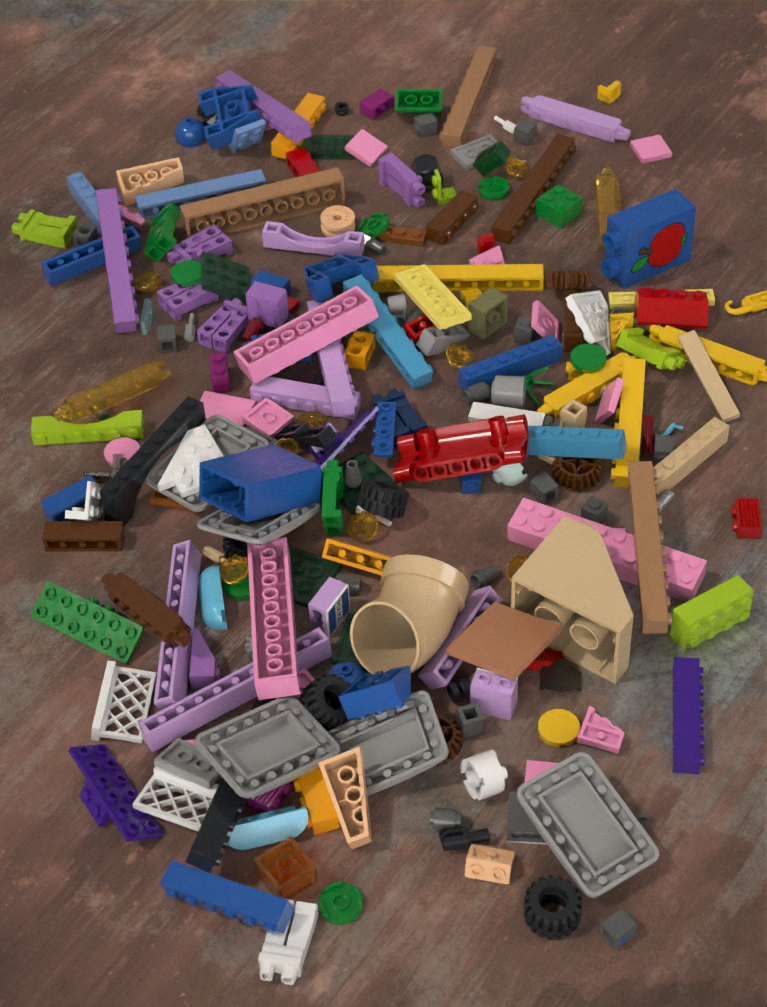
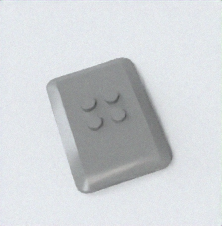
M212 415L202 424H205L223 456L269 445L265 438L222 415ZM178 447L148 473L146 477L148 486L159 491L158 483ZM175 486L159 491L194 512H201L211 505L199 499V492L181 498Z
M314 503L250 522H245L219 509L197 522V527L206 532L262 546L277 540L302 525L320 510V505Z
M417 691L410 694V698L404 702L405 705L397 710L389 708L379 715L371 713L364 719L357 720L356 718L327 731L340 746L339 754L360 747L364 758L367 796L405 781L447 758L449 753L448 746L432 699L426 691Z
M284 696L208 729L198 734L195 739V745L232 789L243 798H252L284 785L318 768L319 762L338 755L340 751L338 743L293 696Z
M579 752L523 783L517 790V798L545 842L582 892L590 898L601 896L654 864L659 857V850L592 757L587 753Z

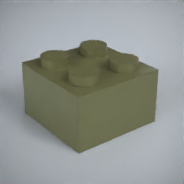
M491 287L468 303V311L471 313L472 320L468 321V330L484 340L505 325L508 314V296Z

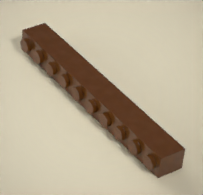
M556 134L491 226V233L494 234L495 241L510 245L513 239L517 238L520 229H523L526 220H529L533 210H536V199L550 190L551 184L557 179V175L563 171V167L569 162L571 155H574L576 151V145H574L575 138Z

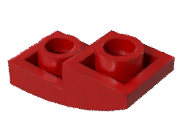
M544 649L526 670L539 672L542 666H546L549 669L562 670L565 664L561 651Z

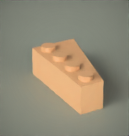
M179 157L116 171L118 186L125 207L136 203L135 196L169 189L184 183L183 168Z

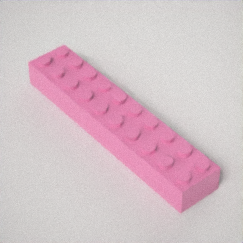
M526 498L522 499L507 525L509 541L536 550L564 516L578 522L586 521L596 531L600 532L618 578L638 585L634 535ZM664 546L665 559H662V562L666 563L667 575H664V579H668V591H665L666 596L687 602L695 597L706 575L707 560Z
M278 538L262 546L247 543L254 684L258 700L301 694L291 562L287 538Z

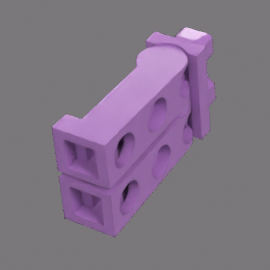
M392 153L378 159L380 171L379 184L382 187L389 186L403 197V201L409 207L412 205L420 207L425 204V199L422 197L425 186L422 184V177L420 175L416 176L409 167Z
M213 224L179 244L176 243L173 246V251L167 253V258L171 264H177L183 260H195L203 265V263L224 253L227 256L233 254L232 240Z
M210 272L205 274V277L197 285L184 287L181 284H173L157 291L158 304L177 322L188 311L204 303L208 304L212 301H218V294L224 292L225 288L224 283L221 281L216 282L215 275Z
M236 298L232 301L225 300L223 306L197 330L198 343L209 348L214 347V350L228 354L232 343L248 325L247 305L243 306L242 302Z

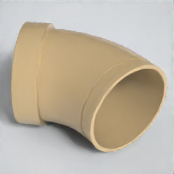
M409 554L394 556L387 560L379 583L381 591L374 601L362 606L354 615L351 623L350 640L355 656L360 664L372 675L377 671L383 670V673L392 668L409 666L411 673L425 665L445 642L457 614L463 610L466 602L469 582L460 571L440 560Z

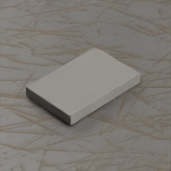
M490 134L450 149V155L467 171L475 168L472 164L478 153L498 141Z
M177 738L154 759L155 766L207 789H210L222 777L196 745Z

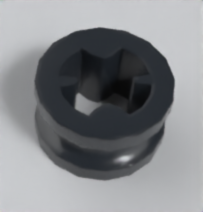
M337 102L335 104L336 115L345 116L349 113L346 102Z

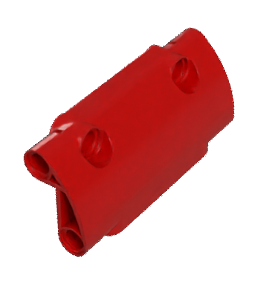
M500 415L443 427L426 428L418 431L416 434L399 436L397 442L401 458L393 469L395 482L397 484L410 481L425 482L499 469L504 465L525 462L529 442L526 415L507 417V419Z

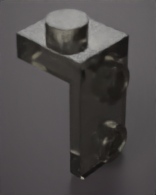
M113 454V472L86 471L83 472V476L90 475L94 480H100V476H107V480H110L127 462V458H124V454Z

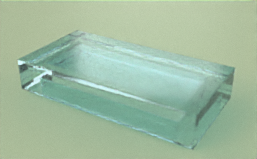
M151 298L144 299L140 320L142 335H148L150 332L153 316Z

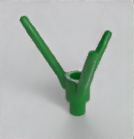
M548 366L525 375L526 392L538 408L541 405L530 388L533 384L553 386L554 382L533 380L532 377L547 370Z

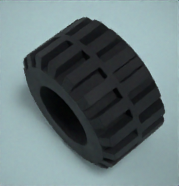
M367 479L362 483L357 505L363 510L381 517L401 518L404 516L410 494L396 484L383 480Z
M327 673L323 676L321 675L303 689L304 691L300 694L301 699L299 702L326 731H329L349 721L338 696L349 688L350 683L348 681L345 682L341 676L337 678L336 674L329 675ZM324 696L330 700L332 708L327 705Z
M548 875L546 879L544 876L540 877L539 882L534 880L531 883V887L527 888L524 897V918L526 925L530 926V930L533 933L538 932V936L541 938L548 936L547 940H553V937H557V940L563 938V935L566 937L570 936L571 930L576 931L581 921L582 896L581 892H578L576 885L571 886L572 881L569 879L564 881L562 876L553 878V875ZM547 903H557L564 907V909L559 912H549L541 906Z

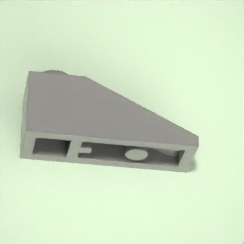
M461 324L439 330L437 327L425 328L416 346L426 356L437 355L445 351L448 345L450 347L467 339L470 334Z

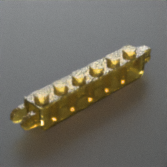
M604 167L602 173L596 175L598 236L601 249H605L603 234L607 231V217L621 211V201H618L620 200V181L616 180V173L612 172L611 167Z
M164 360L158 362L151 361L65 398L64 403L55 411L54 417L57 421L68 418L71 423H76L156 388L161 380L171 376L173 371L169 368L161 370L166 365Z

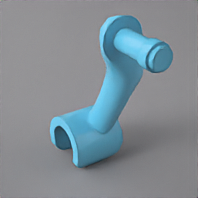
M673 422L660 435L669 436L674 428L683 431L684 427L675 425V422Z

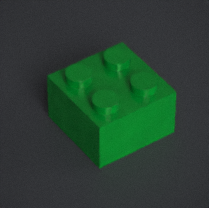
M557 184L536 199V216L561 229L582 214L583 198Z

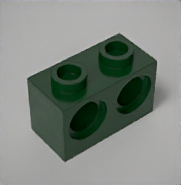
M500 140L478 153L472 165L484 176L505 164L511 151Z

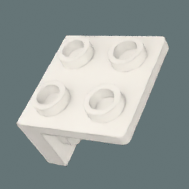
M87 481L85 509L72 507V511L65 510V518L75 521H98V518L101 516V507H99L101 484Z

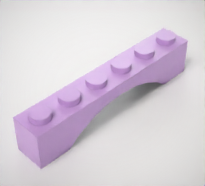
M266 221L262 230L263 246L266 248L335 256V253L362 256L365 249L364 233L346 231L334 237H312L298 233L283 223Z

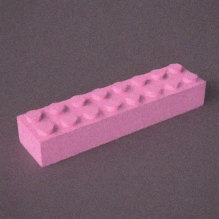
M355 286L233 352L240 369L256 384L289 365H293L302 358L310 356L313 352L326 347L328 344L341 339L343 336L356 331L365 324L371 323L379 316L374 301L360 287Z

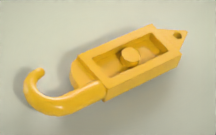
M767 290L745 296L742 299V307L730 308L729 305L733 303L732 300L727 301L724 308L731 315L753 313L766 309Z

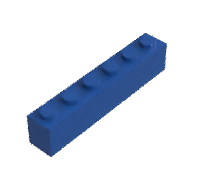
M133 225L126 227L125 231H123L127 236L125 247L128 246L129 254L141 250L140 236ZM102 238L41 262L43 276L50 287L106 264Z
M550 335L458 369V385L462 390H466V387L483 381L492 387V381H494L496 375L522 376L560 362L562 360V344L554 335Z
M171 860L159 884L170 898L177 899L180 897L190 905H203V908L210 912L216 913V910L223 912L224 916L235 920L236 917L243 919L242 921L252 927H255L256 924L260 925L262 929L272 934H275V931L284 934L295 910L294 906L287 899Z

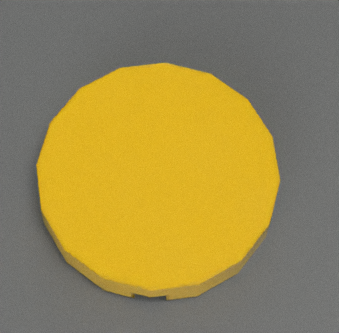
M564 709L547 711L538 721L539 736L543 742L552 747L572 745L577 740L580 732V722L570 711Z

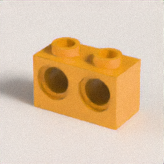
M354 331L352 337H349L348 347L344 349L348 367L366 370L376 347L375 334Z

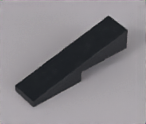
M306 422L288 425L275 436L277 440L293 438V441L297 444L327 448L338 437L330 425L309 428Z

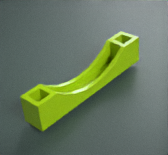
M142 410L123 411L107 420L88 424L68 423L52 416L32 417L31 437L33 445L110 441L118 438L142 439L144 438Z

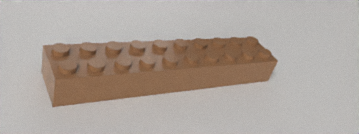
M337 167L181 205L183 232L187 239L214 224L222 233L229 234L265 225L266 221L278 222L322 211L331 206L345 205L344 178Z

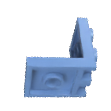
M263 119L234 130L232 143L228 145L233 154L239 149L245 150L250 148L252 144H261L266 125Z

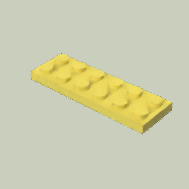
M425 264L394 274V280L439 330L472 320L468 309Z

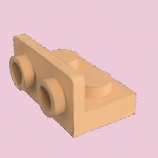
M471 844L466 857L465 877L508 885L515 859V851Z

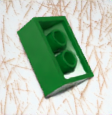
M396 89V114H427L430 112L432 114H443V89Z

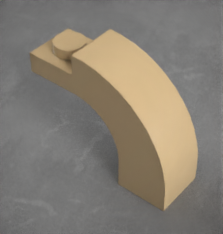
M571 399L561 409L559 427L584 428L587 419V407ZM538 455L539 459L550 465L555 460V456Z

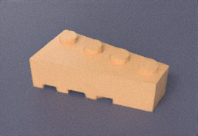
M360 747L319 762L321 772L351 850L372 842L364 758Z

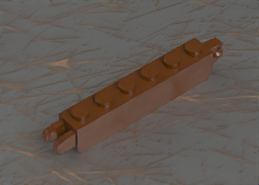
M120 572L115 576L111 573H105L101 578L105 584L104 588L109 593L107 597L114 604L117 603L124 612L127 611L134 620L137 619L144 628L148 627V630L153 635L157 636L159 634L158 637L166 645L170 643L175 648L178 645L185 648L192 641V637L189 635L191 628L183 621V618L125 573Z

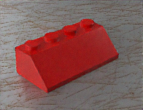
M648 287L637 288L634 300L637 325L708 328L709 301L706 292L699 290L685 291L682 289L668 290L665 288L651 289Z

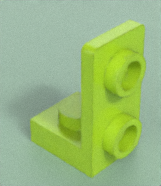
M438 169L434 170V176H432V183L435 186V189H432L433 198L437 200L438 205L448 204L456 195L454 187L441 189Z

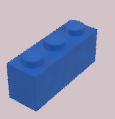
M89 475L41 501L44 515L49 521L70 520L65 518V510L72 511V507L85 509L87 481L97 482Z

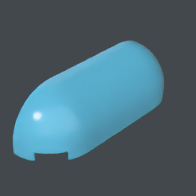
M213 565L206 568L199 576L198 594L202 621L211 629L227 630L219 566Z
M288 806L237 819L238 821L233 832L228 831L227 835L231 837L228 845L234 849L247 850L297 837L307 826V808L303 806L295 809V806Z

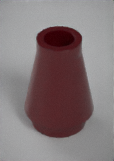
M255 317L249 320L241 337L242 341H251V336L261 334L264 331L265 324Z

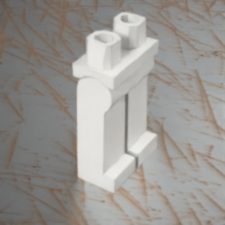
M289 900L295 910L284 934L275 931V934L267 932L262 952H260L258 959L261 980L271 981L274 973L282 974L281 982L293 985L296 978L302 975L301 968L318 920L317 904L297 901L295 906L294 900Z

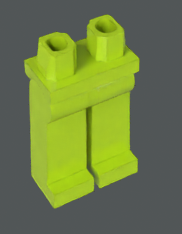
M30 209L27 214H19V223H13L12 232L13 234L20 235V240L22 241L27 239L66 249L78 226L76 216L69 215L67 219L44 215L41 212H35V210Z
M640 327L622 329L616 346L642 359H646V361L652 364H657L656 367L658 369L668 368L675 370L677 367L679 369L684 368L687 358L680 355L681 350L674 349L673 347H664L643 335L644 329Z

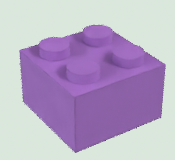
M256 281L252 284L246 293L248 320L255 317L267 326L274 328L282 326L289 317L287 290Z

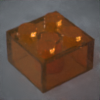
M292 836L254 858L256 874L272 895L289 900L318 882L316 866Z

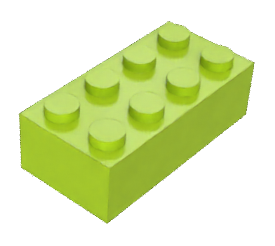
M737 575L674 608L672 611L670 636L686 651L697 647L707 639H712L723 630L730 629L736 623L745 621L750 616L754 590Z

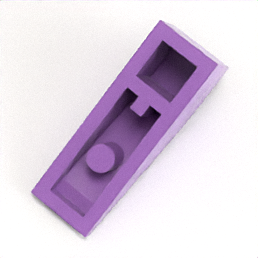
M193 628L189 679L191 689H203L220 680L221 673L220 668L216 667L215 658L199 629Z

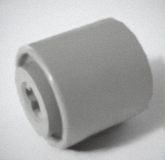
M496 375L494 381H492V403L497 406L524 409L526 377Z

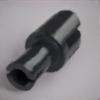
M464 826L441 829L438 833L444 851L468 849L473 843L490 842L488 828L469 830Z

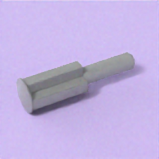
M190 313L189 323L185 326L184 339L188 342L194 341L196 325H194V313Z

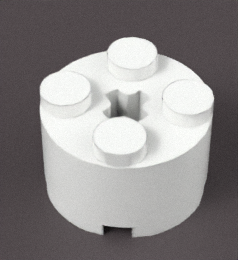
M494 750L485 751L461 761V774L465 773L466 780H463L473 799L482 800L505 790V779L508 778L507 770L504 766L500 765Z

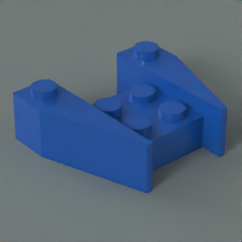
M252 85L216 87L198 92L199 103L205 115L208 116L214 113L218 115L219 122L204 127L206 139L212 150L232 143L236 128L261 120L257 109L250 110L249 102L258 99Z
M335 253L333 258L310 266L302 265L310 296L313 300L320 303L326 302L328 298L333 297L331 286L335 282L347 281L361 274L371 285L374 281L379 280L376 261L367 256Z

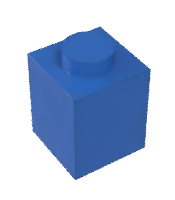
M480 472L459 476L462 494L481 492Z

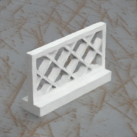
M107 661L92 724L91 740L100 741V737L142 743L143 738L138 722L146 719L148 716L156 672L116 666L115 661ZM118 674L128 675L130 679L122 683L118 678ZM142 677L151 679L144 686L138 681ZM134 682L138 689L130 692L126 686ZM122 689L126 696L118 699L114 693ZM142 692L147 699L139 703L134 696ZM131 699L135 705L126 709L122 703ZM118 706L123 712L114 716L110 710ZM139 709L143 716L135 720L130 713ZM127 716L131 722L122 726L118 720ZM112 723H115L119 728L114 732L106 731V727ZM135 726L139 730V736L131 735L127 730Z
M155 766L153 776L133 802V808L199 831L200 821H203L206 814L197 816L195 810L202 808L208 810L219 784L214 783L210 789H207ZM157 784L165 788L153 791L152 787ZM177 791L184 795L173 798L171 793ZM168 794L169 799L157 801V796ZM153 798L154 803L149 805L142 803L146 799ZM196 798L203 802L192 805L191 799ZM187 801L189 806L177 809L176 803ZM172 805L174 809L165 812L161 810V807ZM188 812H192L193 815L192 818L184 819L180 816L181 814Z

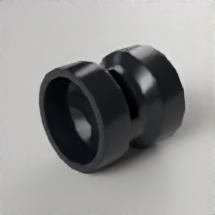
M468 677L461 678L457 683L451 682L447 684L448 695L454 704L460 702L462 698H470L471 682Z

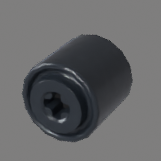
M430 154L418 156L411 164V170L416 176L420 175L422 177V184L425 186L424 193H432V189H435L432 183L434 170L438 169L441 186L444 179L438 159Z

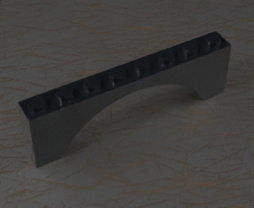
M188 396L99 491L106 521H122L123 527L133 517L140 489L157 460L170 447L181 442L188 430L199 427L206 421L203 402Z

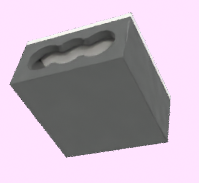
M509 791L507 842L547 844L517 798V791Z

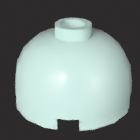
M520 463L492 470L493 474L491 476L498 484L501 482L506 486H515L527 478V473L523 475L521 472L524 470L523 466Z

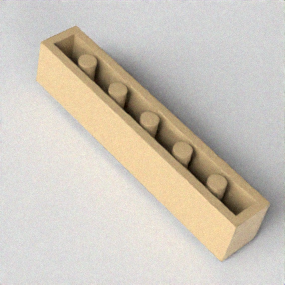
M716 417L712 418L653 467V469H657V481H654V484H658L659 490L656 499L665 489L668 491L727 442L728 424Z

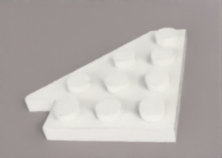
M601 291L571 294L566 297L567 306L573 312L577 325L581 327L584 339L589 344H598L606 352V356L611 354L608 304Z
M205 424L186 432L158 483L159 491L175 486L181 498L199 492L200 462L223 457L222 452Z

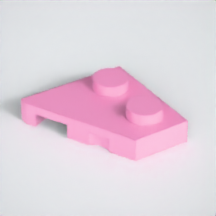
M496 246L469 259V265L505 264L500 246Z
M589 706L577 737V743L619 754L625 732L612 725L611 721L606 717H600L595 713V709Z

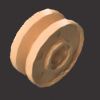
M331 206L326 208L320 216L321 230L326 237H334L346 231H355L356 229L354 212L346 206Z

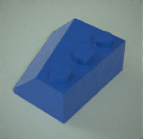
M409 666L392 668L385 673L381 670L373 675L370 672L362 675L338 696L348 720L353 718L361 720L371 713L379 715L389 708L393 710L402 708L405 705L404 702L410 698L411 669Z

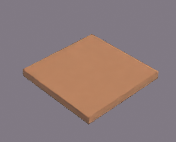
M494 602L446 648V654L515 680L562 632V626Z

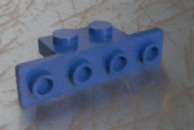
M378 402L377 406L379 409L377 411L376 425H373V436L375 438H372L374 457H393L396 402Z

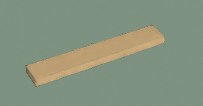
M695 330L678 336L679 343L721 421L726 423L739 418L740 413Z

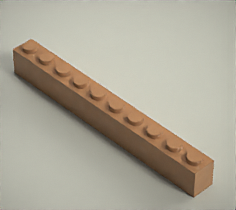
M478 46L477 50L474 51L473 60H470L469 69H466V77H463L462 86H459L458 95L455 96V103L451 106V113H448L447 122H444L443 131L440 132L439 141H442V148L453 149L463 144L496 62V48Z
M652 461L629 462L628 480L642 634L668 633V625H672V614L667 611V608H670V596H666L665 592L668 591V579H664V575H667L666 563L662 562V559H665V547H661L663 531H659V527H662V517L657 513V511H660V499H656L659 490L658 484H654V481H657V469H653Z

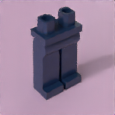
M396 388L389 390L386 397H382L381 394L372 396L373 407L377 406L378 402H396L393 444L395 449L398 448L397 440L399 436L415 434L416 431L428 428L425 420L422 421L410 405L404 391L399 392Z

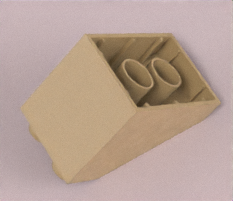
M564 516L512 576L511 608L561 625L562 632L546 648L561 651L564 658L616 684L629 666L633 613L600 532L596 531L586 521L578 522Z

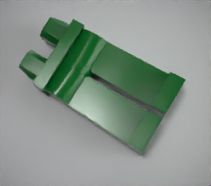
M173 203L167 204L150 223L151 228L144 254L156 262L177 242V239L173 237L175 223L181 216V212L177 210L178 207Z
M327 460V467H322V521L325 535H345L342 510H340V500L343 497V490H345L342 467H339V460Z

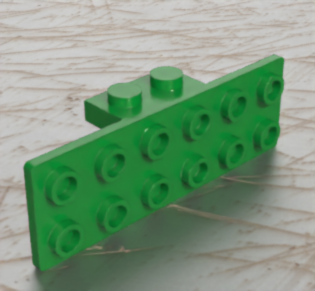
M49 581L46 582L30 615L31 618L124 664L129 663L145 629L143 626L115 613V608L107 604L102 607L99 605L100 601L89 596L88 599H85Z

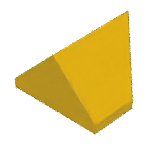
M634 312L610 314L609 327L612 351L620 348L616 344L622 329L633 328Z

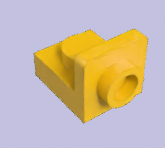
M617 80L608 87L598 86L597 98L611 104L621 95V82Z
M478 288L460 291L461 298L466 302L467 309L468 303L482 294Z

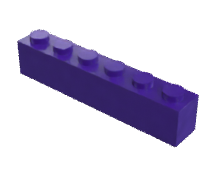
M674 657L673 773L699 774L700 766H704L705 753H701V748H704V735H700V730H704V718L700 717V713L704 712V700H700V696H703L704 684L700 683V679H703V667H700L699 658Z

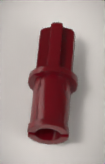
M644 415L642 417L641 436L643 453L654 452L655 433L654 417L652 415Z

